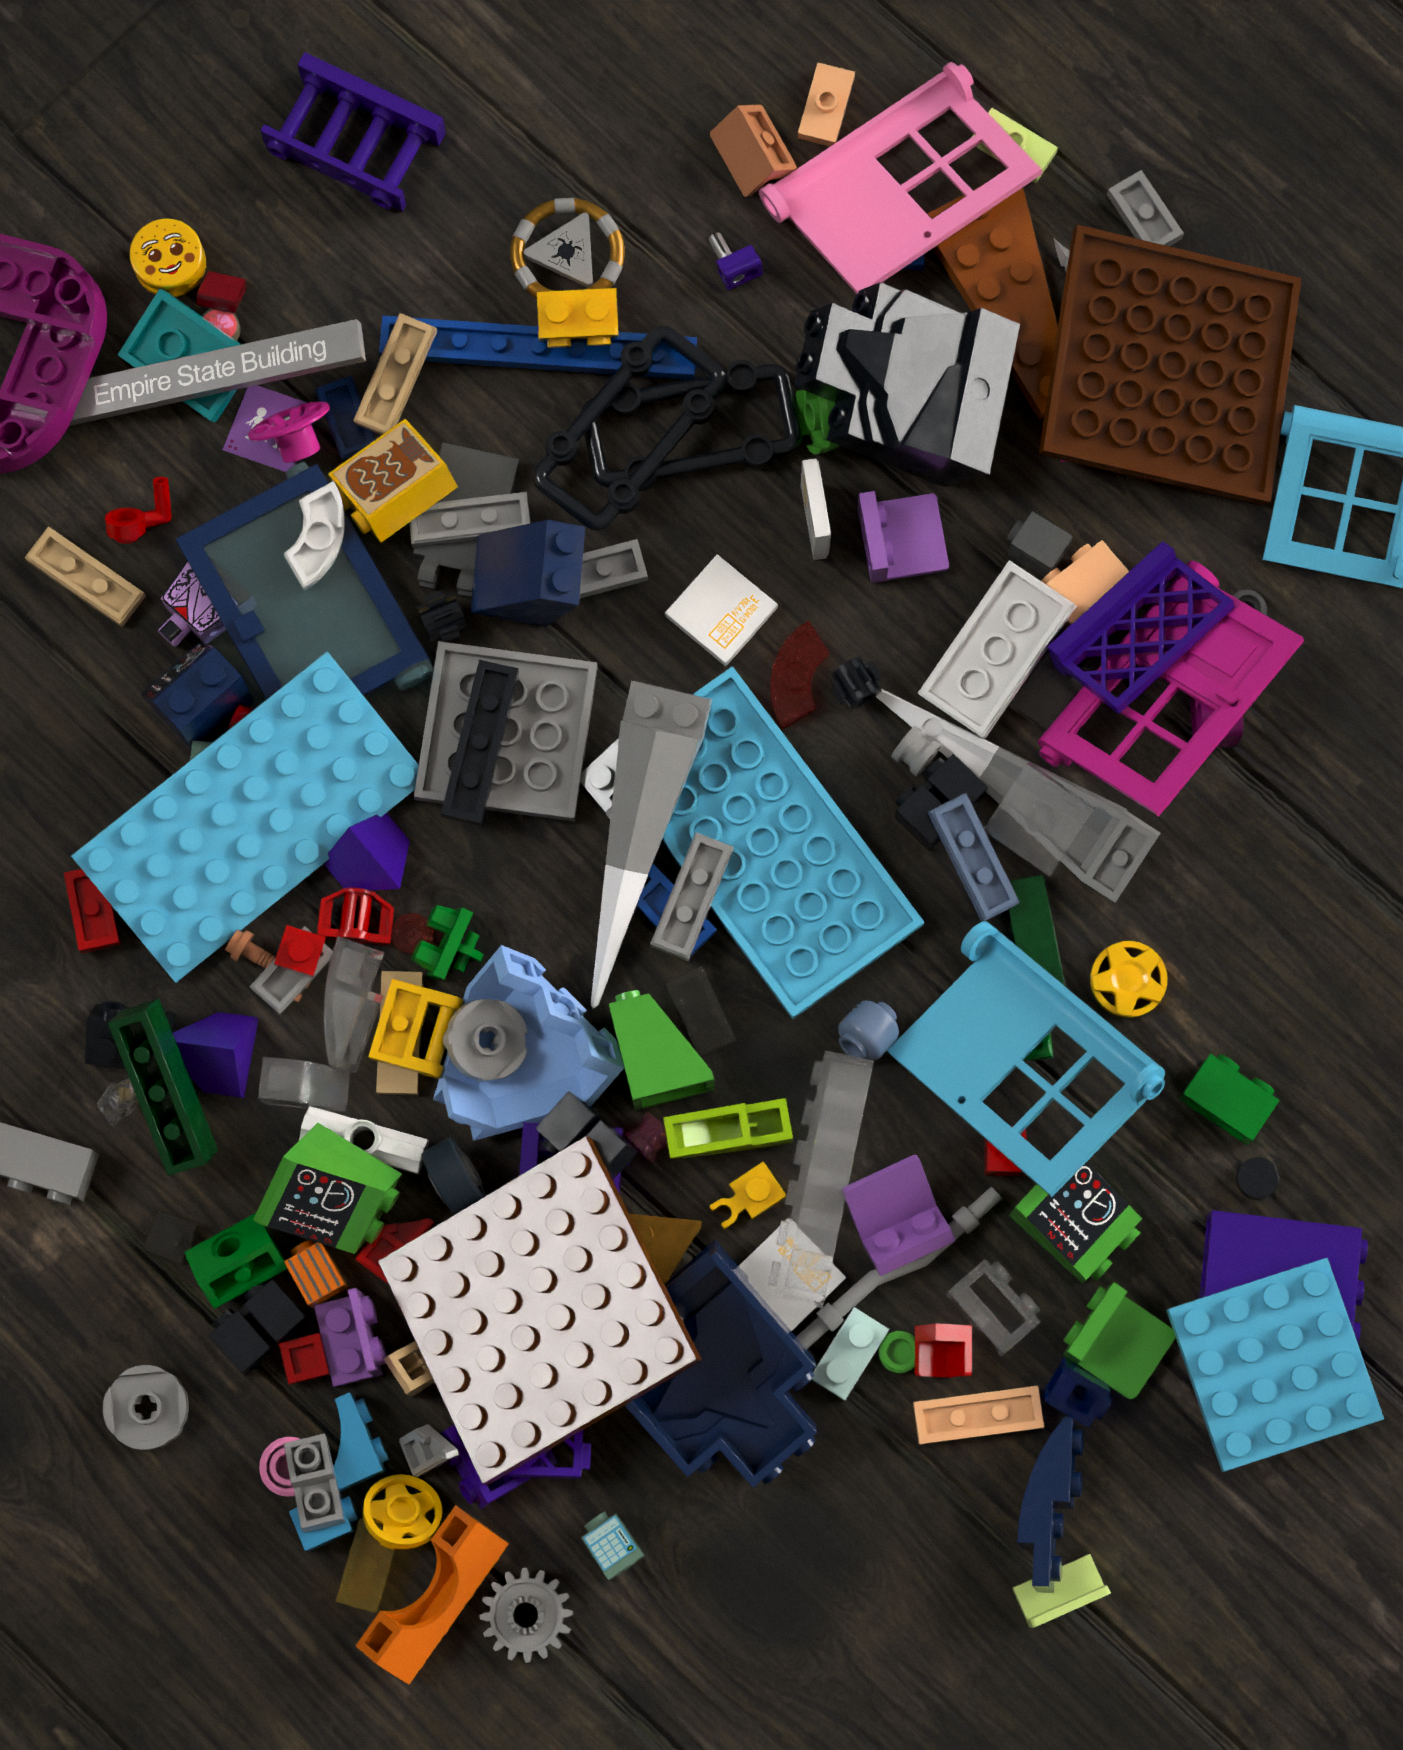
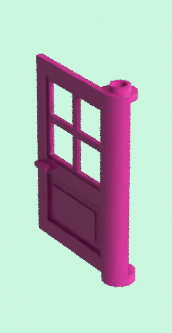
M1189 560L1186 565L1232 599L1235 607L1159 677L1170 685L1144 716L1128 706L1121 712V714L1137 724L1115 751L1108 755L1076 735L1103 702L1084 686L1038 740V744L1041 747L1039 755L1053 767L1057 768L1060 764L1068 767L1073 762L1157 816H1160L1304 642L1302 636L1218 588L1220 585L1217 578L1206 567L1192 560ZM1177 574L1166 587V592L1188 590V581L1180 574ZM1212 599L1194 600V614L1210 613L1218 604ZM1188 601L1166 602L1165 616L1188 615ZM1153 603L1141 618L1159 617V603ZM1188 625L1165 627V641L1182 639L1188 633ZM1159 627L1137 629V643L1159 641ZM1130 631L1119 644H1130ZM1159 652L1136 653V664L1141 667H1150L1159 660ZM1130 654L1108 656V670L1130 668ZM1121 679L1107 680V690L1111 693ZM1178 690L1183 691L1214 710L1188 743L1152 722ZM1145 729L1181 750L1154 783L1119 762Z

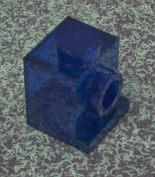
M1065 1356L1043 1390L1046 1403L1073 1417V1419L1088 1428L1094 1418L1100 1420L1105 1415L1112 1401V1398L1109 1397L1111 1392L1108 1384L1073 1364ZM1076 1385H1082L1087 1388L1083 1396L1076 1397L1071 1393Z

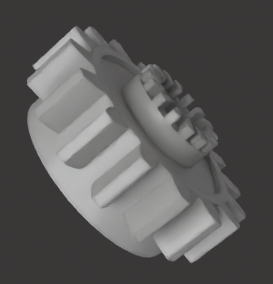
M522 1568L520 1579H515L514 1575L508 1571L505 1573L506 1585L502 1586L497 1582L491 1584L493 1590L497 1593L495 1597H483L482 1599L486 1605L490 1606V1612L481 1614L480 1620L490 1621L491 1627L483 1635L484 1637L493 1635L497 1637L498 1640L493 1647L495 1651L502 1649L504 1646L508 1647L509 1660H513L518 1652H523L525 1663H529L532 1660L534 1651H538L539 1655L545 1659L548 1657L546 1646L551 1644L559 1649L562 1644L557 1635L559 1632L570 1633L571 1631L567 1625L563 1624V1619L572 1616L573 1611L563 1609L562 1605L570 1596L568 1593L557 1594L555 1590L560 1583L558 1579L551 1581L549 1584L545 1583V1571L543 1570L537 1573L535 1579L530 1578L528 1568ZM524 1602L533 1604L538 1612V1620L529 1628L520 1626L515 1618L517 1607Z

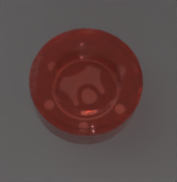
M407 913L400 916L394 922L391 938L395 947L400 952L412 955L419 940L431 944L433 932L432 928L426 926L427 919L416 913Z

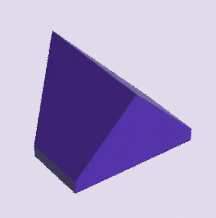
M387 813L382 817L376 814L349 827L328 852L329 860L324 865L343 888L354 887L368 890L400 889L410 841Z
M217 1012L173 1032L190 1078L204 1093L244 1098L259 1018Z

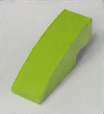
M786 1098L749 1105L742 1103L663 1117L670 1159L714 1155L793 1143Z

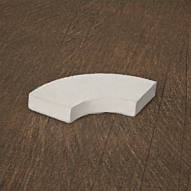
M334 481L299 500L303 513V529L296 543L284 553V558L304 591L317 583L328 572L337 558L343 542L345 530L344 509L339 490Z

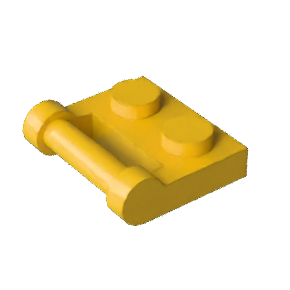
M391 979L368 1056L369 1059L440 1079L444 1066L440 1065L445 1051L443 1035L448 1028L451 1017L462 1007L464 1000L454 995ZM432 1004L439 1006L440 1010L424 1060L413 1056L428 1005Z

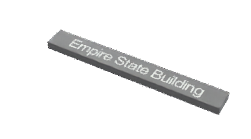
M355 319L89 378L69 426L365 362L362 325Z

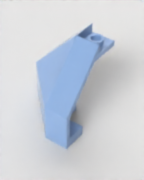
M503 945L498 948L469 983L464 994L462 1006L480 999L501 1000L513 1006L524 1019L528 1034H525V1048H527L525 1059L519 1068L509 1076L479 1082L463 1075L453 1065L447 1052L443 1064V1072L433 1098L434 1101L446 1105L450 1119L459 1124L470 1126L473 1141L522 1128L523 1122H541L568 1091L581 1098L591 1107L624 1069L616 1039L605 1028L598 1032L583 1017L587 1010L564 987L557 991L542 976L546 969L535 958ZM480 1031L478 1035L480 1038L479 1045L482 1048L488 1047L492 1050L495 1047L491 1041L495 1036L492 1031L487 1033Z

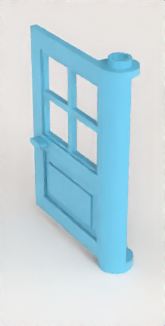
M1297 405L1293 406L1292 412L1284 411L1280 435L1286 436L1285 443L1287 446L1262 560L1403 589V478L1397 505L1354 497L1364 450L1403 458V427ZM1313 440L1356 448L1346 495L1303 486ZM1301 495L1344 503L1334 550L1291 541ZM1352 505L1395 514L1385 560L1343 552Z
M984 921L974 926L968 932L961 945V952L971 961L975 962L887 1052L1047 1194L1053 1197L1147 1099L1152 1100L1160 1094L1165 1086V1080H1163L1165 1070L990 923ZM1057 1026L1082 1047L1086 1053L1052 1086L1023 1060ZM1095 1058L1125 1085L1090 1119L1063 1096L1061 1092ZM1017 1067L1046 1093L1011 1127L982 1101ZM1055 1100L1081 1122L1084 1127L1051 1160H1048L1020 1134Z

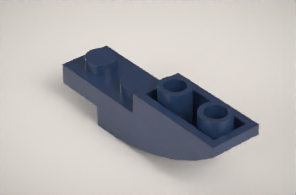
M1064 1417L1041 1450L1030 1474L1019 1517L1017 1543L1021 1549L1034 1550L1032 1586L1036 1592L1054 1593V1582H1061L1062 1556H1055L1056 1539H1063L1064 1517L1063 1513H1057V1508L1074 1509V1497H1081L1082 1473L1075 1472L1076 1455H1083L1084 1435L1083 1430H1077L1073 1417Z

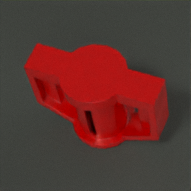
M354 887L343 888L321 899L316 934L324 936L326 939L345 943L389 946L391 943L394 907L372 890ZM344 896L340 929H332L330 924L333 900ZM372 900L381 906L378 934L369 933ZM356 901H358L356 928H354Z

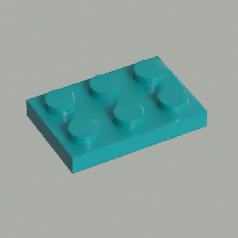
M159 289L119 351L118 356L137 368L242 344L167 291ZM237 389L183 402L208 420L217 422Z

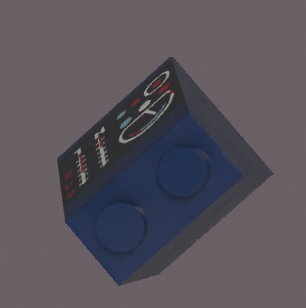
M198 642L140 694L190 749L192 748L193 740L208 742L231 721L239 705L248 706L254 700L242 676L215 647L203 642Z

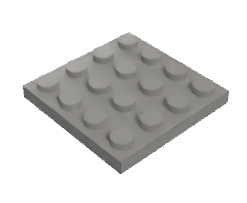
M438 641L414 799L416 801L444 803L478 662L483 660L519 668V676L486 810L575 822L598 669L597 662Z

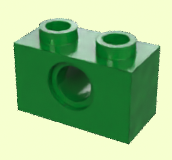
M256 1213L184 1252L198 1285L214 1309L288 1269L268 1227L253 1220Z

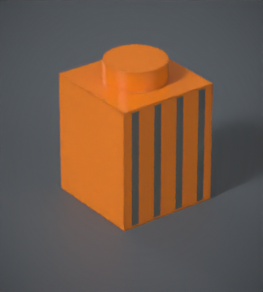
M312 1240L305 1241L290 1251L292 1257L284 1261L307 1305L311 1308L349 1288L324 1244L318 1242L314 1244Z

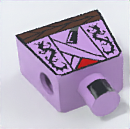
M209 556L240 613L244 615L254 610L257 604L253 596ZM186 560L161 597L165 608L173 615L158 629V632L174 647L190 631L203 643L207 644L226 630Z

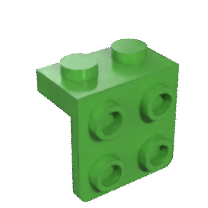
M1113 1282L1107 1289L1099 1286L1086 1305L1092 1311L1085 1322L1082 1324L1076 1321L1065 1336L1063 1342L1069 1346L1063 1355L1126 1399H1134L1175 1340V1334L1171 1327L1127 1298L1125 1295L1128 1291Z

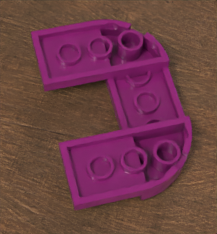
M0 234V316L27 323L0 388V474L22 469L36 462L47 454L64 435L73 418L102 347L107 327V309L98 284L69 254L48 245Z

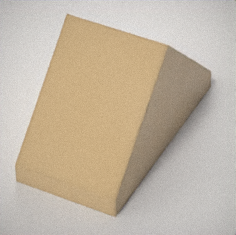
M416 1341L384 1358V1361L406 1395L411 1398L434 1383V1379Z

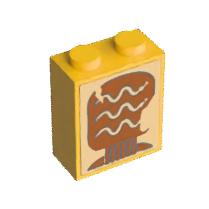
M406 419L399 422L328 473L332 482H335L339 490L344 511L351 508L354 511L351 517L364 534L371 531L380 543L458 488L446 463Z

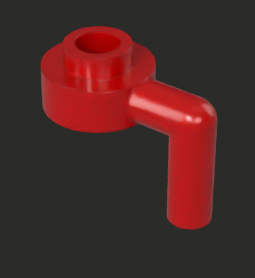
M156 477L153 479L155 510L143 512L137 508L130 507L114 509L105 516L106 534L119 543L128 544L137 541L139 537L143 536L146 533L147 527L168 523L172 518L168 478Z

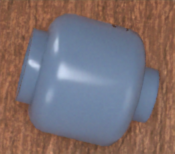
M863 1000L858 1003L839 1023L838 1033L840 1038L838 1042L843 1051L857 1061H875L880 1058L899 1036V1028L895 1021L897 1019L896 1013L884 1002L875 1003Z

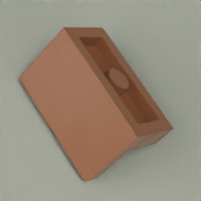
M738 105L710 132L711 139L745 197L752 196L767 181L783 179L798 169L762 105Z

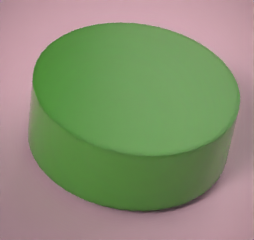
M894 1331L886 1335L878 1349L881 1364L888 1371L898 1374L912 1370L915 1367V1337L905 1331Z

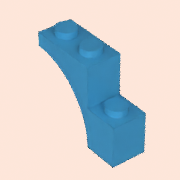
M351 1392L335 1399L340 1417L341 1439L334 1471L345 1523L304 1533L301 1529L298 1509L295 1508L289 1511L305 1551H312L355 1532L356 1529L353 1522L359 1519L350 1496L342 1498L340 1492L386 1472L383 1462L389 1460L381 1438L373 1439L368 1429L367 1423L373 1421L364 1398L356 1400L355 1395Z

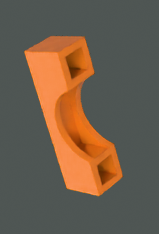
M456 1505L431 1539L436 1552L437 1564L434 1577L427 1590L414 1603L403 1609L395 1611L380 1610L355 1645L374 1663L408 1685L424 1666L428 1657L448 1632L450 1626L472 1598L479 1585L509 1544Z

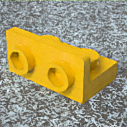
M616 288L537 292L539 341H547L548 348L571 347L572 339H587V346L610 345L612 337H619Z

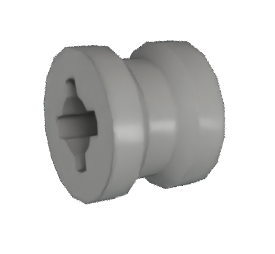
M914 726L898 744L891 758L896 762L906 763L910 768V773L918 777L936 756L941 745L935 740H927L923 736V731L919 727Z

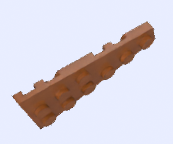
M1022 187L932 249L971 311L983 308L1020 324L1010 374L1040 420L1045 416L1058 325ZM962 195L927 213V215L933 219L965 196Z

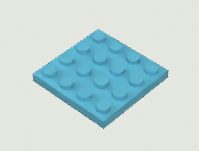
M1328 1258L1166 1310L1222 1472L1384 1420Z

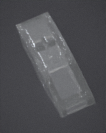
M339 936L337 937L330 960L325 987V1044L329 1065L357 1073L384 997L381 994L372 992L371 989L385 952Z

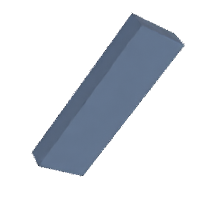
M966 793L927 812L981 921H986L1020 903Z

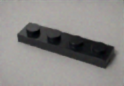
M479 660L441 811L442 818L482 826L519 676V668Z

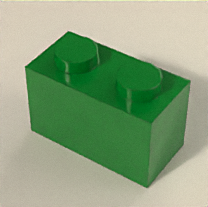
M1210 1053L1178 1100L1247 1146L1254 1140L1280 1100L1272 1095L1274 1089L1264 1081L1255 1077L1251 1081L1238 1072L1240 1067L1233 1060L1222 1054L1215 1057Z

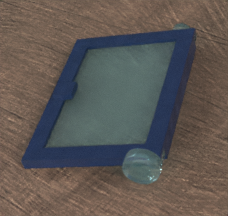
M302 462L291 467L285 473L288 479L175 539L265 699H268L327 651L363 696L392 681H395L400 691L407 690L423 682L433 674L434 668L345 512V530L339 554L328 572L317 583L304 591L284 558V553L296 543L303 529V513L299 500L328 484L317 464L309 468L306 462Z

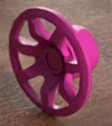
M310 402L285 409L256 424L248 432V438L252 441L274 438L283 462L290 463L302 460L320 450L321 447L311 423L324 416L329 411L330 406L327 402ZM290 415V419L286 421L282 418Z

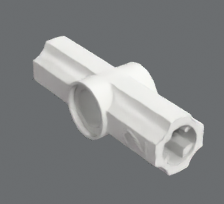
M309 1106L303 1119L299 1141L317 1123H320L352 1144L356 1134L360 1131L368 1130L374 1133L375 1140L373 1145L364 1151L390 1167L419 1175L424 1163L421 1154L427 1150L428 1139L378 1126L368 1120H357Z

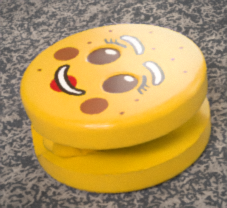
M159 219L152 221L137 232L131 243L130 262L140 284L154 295L157 294L159 289L167 291L174 297L185 295L193 290L204 276L206 256L200 239L190 226L179 220Z

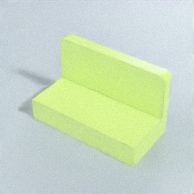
M1090 1554L1062 1565L1061 1582H1054V1593L1036 1592L1032 1586V1579L1012 1588L1030 1628L1037 1627L1111 1594L1108 1586L1103 1584Z

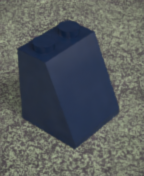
M543 520L478 535L471 613L548 626L577 607L580 597L585 527Z

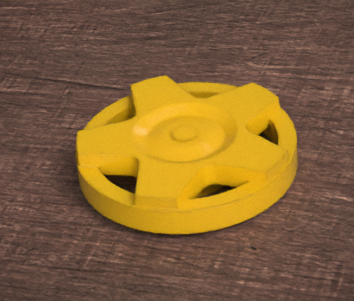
M1122 941L1107 947L1096 958L1090 973L1091 990L1097 1002L1109 1013L1123 1018L1139 1017L1153 1010L1162 1000L1167 988V971L1161 957L1149 946L1135 941ZM1125 949H1135L1143 953L1136 957H1131ZM1105 957H1108L1109 970L1098 974L1102 961ZM1155 967H1157L1159 972L1160 984L1151 977ZM1101 992L1112 993L1115 997V1006L1111 1005ZM1138 999L1152 1001L1147 1006L1134 1010Z
M403 1474L391 1475L379 1480L369 1489L363 1505V1521L369 1533L380 1542V1545L392 1550L395 1548L412 1549L428 1543L437 1532L442 1518V1504L436 1491L422 1479ZM405 1485L416 1488L421 1493L412 1495L407 1491ZM385 1489L386 1498L384 1500L372 1501L381 1490ZM434 1508L435 1516L431 1524L425 1515ZM374 1522L383 1525V1530H380ZM406 1535H409V1536L413 1537V1538H405V1539H403V1537L406 1536Z

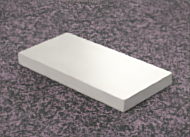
M1009 560L918 694L985 739L1048 649L1047 646L1053 642L1077 606Z

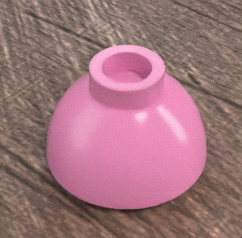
M283 1437L273 1441L264 1450L260 1459L259 1470L262 1481L269 1490L281 1496H295L294 1488L290 1482L284 1443L299 1440L296 1437Z

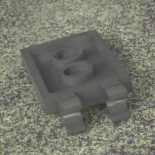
M442 442L439 457L446 463L458 488L438 502L513 493L520 467L519 459ZM477 540L415 547L413 552L414 558L423 560L417 578L420 581L419 587L435 590L441 566L461 571L456 589L459 590L458 595L472 598Z

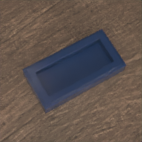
M352 375L315 388L319 402H327L330 406L329 411L325 414V418L341 460L344 463L376 440L373 431L360 427L353 422L361 404V398Z

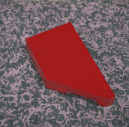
M427 1218L419 1221L384 1225L374 1243L370 1244L367 1242L355 1260L389 1285L378 1261L431 1230L435 1222Z

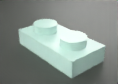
M854 1307L813 1372L814 1377L811 1380L845 1401L889 1329Z

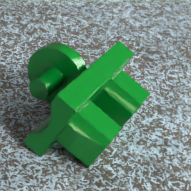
M436 905L432 908L426 926L443 933L444 936L439 947L419 940L411 957L412 962L428 971L427 977L436 981L439 979L444 980L455 954H458L453 969L464 973L469 960L481 963L484 954L474 949L480 935L468 931L464 943H460L473 912L463 907L453 910Z

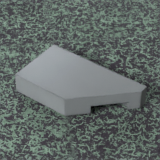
M429 1424L419 1427L399 1439L414 1477L426 1474L459 1455L457 1448Z

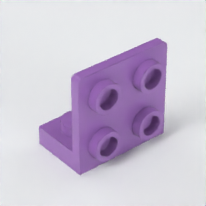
M875 491L859 493L857 510L871 583L944 572L949 569L937 496L934 493L877 502Z
M917 1155L903 1159L842 1189L863 1247L880 1276L955 1242L950 1226L936 1205L921 1161Z
M357 1288L348 1290L349 1297L314 1305L333 1387L383 1375L381 1365L386 1364L384 1358L387 1355L382 1339L379 1340L378 1336L374 1337L372 1324L378 1323L373 1299H369L368 1295L364 1296Z

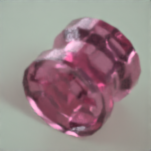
M649 1112L642 1117V1123L636 1129H629L624 1134L626 1139L631 1141V1145L651 1164L658 1159V1152L664 1147H668L665 1127Z

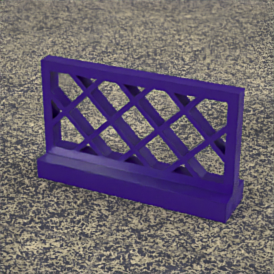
M1162 541L1047 647L1055 669L1064 676L1071 675L1115 712L1120 714L1235 606L1232 599L1179 560L1174 549ZM1180 574L1188 581V590L1166 592V584L1175 575ZM1212 599L1218 604L1210 613L1194 614V600ZM1188 601V615L1165 616L1166 602ZM1159 603V617L1137 619V610L1144 604ZM1188 625V633L1182 639L1165 641V627ZM1159 627V641L1137 643V629ZM1130 629V644L1108 645V637L1114 631ZM1159 652V660L1152 666L1136 668V653ZM1130 654V668L1108 670V655ZM1101 656V670L1084 672L1077 666L1086 657ZM1130 678L1129 687L1118 698L1107 690V680Z

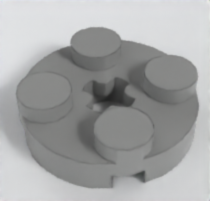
M480 999L466 1003L453 1014L448 1023V1028L443 1035V1044L447 1049L451 1062L463 1075L479 1082L505 1078L519 1068L526 1056L525 1034L528 1033L524 1019L513 1006L501 1000ZM480 1031L483 1033L492 1031L495 1036L491 1041L495 1047L492 1050L488 1047L482 1048L479 1045L480 1038L478 1035Z
M152 1365L135 1366L120 1374V1377L107 1390L103 1401V1417L107 1428L123 1444L138 1450H154L167 1445L170 1441L180 1436L183 1431V1426L188 1417L189 1402L185 1388L175 1375ZM143 1396H149L151 1402L157 1403V1411L151 1412V1418L144 1420L143 1414L135 1412V1405L142 1403Z

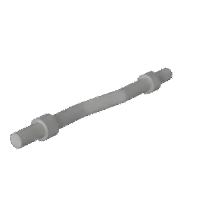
M992 1187L984 1192L968 1208L963 1206L952 1216L954 1220L949 1226L955 1240L964 1232L967 1235L980 1225L978 1220L1002 1199ZM951 1244L882 1276L879 1275L876 1269L869 1271L832 1305L828 1302L816 1313L819 1317L796 1336L799 1342L807 1350L829 1329L833 1332L844 1322L842 1317L878 1285L927 1266Z

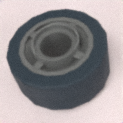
M451 1137L422 1152L421 1156L435 1191L454 1215L486 1196L482 1187V1181L474 1165Z

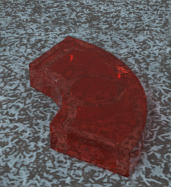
M809 620L799 626L787 638L777 654L772 669L770 681L771 704L781 730L816 711V705L811 694V680L818 666L829 658L830 653Z

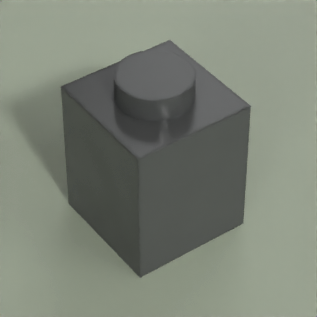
M1032 511L1025 522L1018 519L1010 531L1007 540L1012 543L1008 555L1045 577L1052 570L1056 569L1069 549L1073 536Z

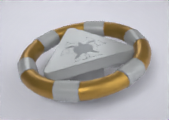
M558 198L542 203L521 219L512 236L510 259L514 275L524 290L536 299L537 292L553 290L538 283L526 265L525 258L587 287L586 289L611 288L620 275L624 264L625 246L621 230L610 214L589 201L577 198ZM554 214H581L525 249V244L535 226L545 218ZM589 218L598 224L610 244V261L600 279L594 284Z

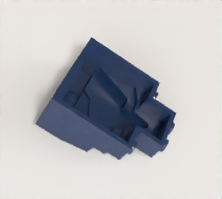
M715 1239L664 1283L702 1361L625 1406L687 1477L695 1470L701 1474L709 1469L719 1458L716 1452L720 1450L748 1483L755 1487L760 1481L768 1484L775 1479L784 1469L781 1465L782 1462L793 1453L796 1457L801 1456L816 1441L813 1437L817 1433L816 1424L787 1392L791 1388L795 1391L803 1388L814 1377L812 1370L816 1367L813 1356L799 1342L794 1333L748 1282V1276Z

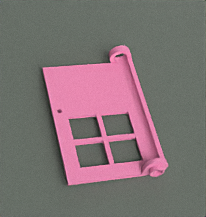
M950 62L943 67L941 73L774 185L769 183L761 188L759 195L770 215L779 223L789 218L852 290L858 294L861 289L880 282L882 283L1042 175V169L973 98L970 86L974 84V81L967 68L962 64L957 66L955 63ZM951 109L975 136L941 157L917 131ZM910 137L934 163L900 185L876 159ZM980 143H983L1007 169L973 191L949 164ZM941 170L965 197L931 219L908 192Z

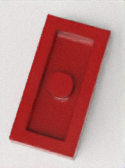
M82 869L65 872L64 878L79 952L83 954L121 945L113 906Z

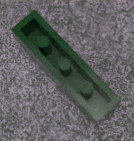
M159 998L121 1010L108 1022V1025L167 1176L206 1164L218 1149Z

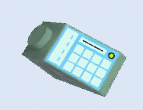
M604 1511L584 1525L588 1533L582 1536L581 1539L608 1580L614 1579L645 1557V1554L616 1513L609 1518Z

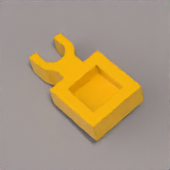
M763 1161L729 1184L735 1194L733 1197L719 1199L711 1204L709 1208L712 1212L721 1206H726L731 1210V1217L721 1223L722 1228L725 1230L736 1222L738 1215L744 1210L753 1220L786 1198L787 1195Z

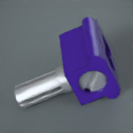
M715 233V237L713 234L709 237V242L719 260H716L718 274L727 291L763 275L762 262L752 245L732 253L721 233Z

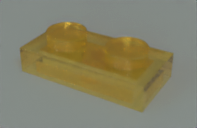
M359 1519L335 1602L378 1613L396 1548L392 1550L380 1545V1542L367 1530L363 1519ZM375 1523L380 1530H383V1525Z

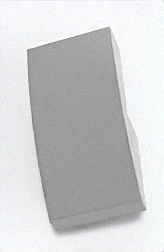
M326 1434L284 1443L290 1482L294 1488L302 1531L305 1533L345 1523Z

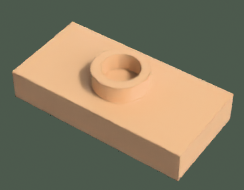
M817 63L800 123L798 139L826 146H832L837 142L855 78L854 71Z

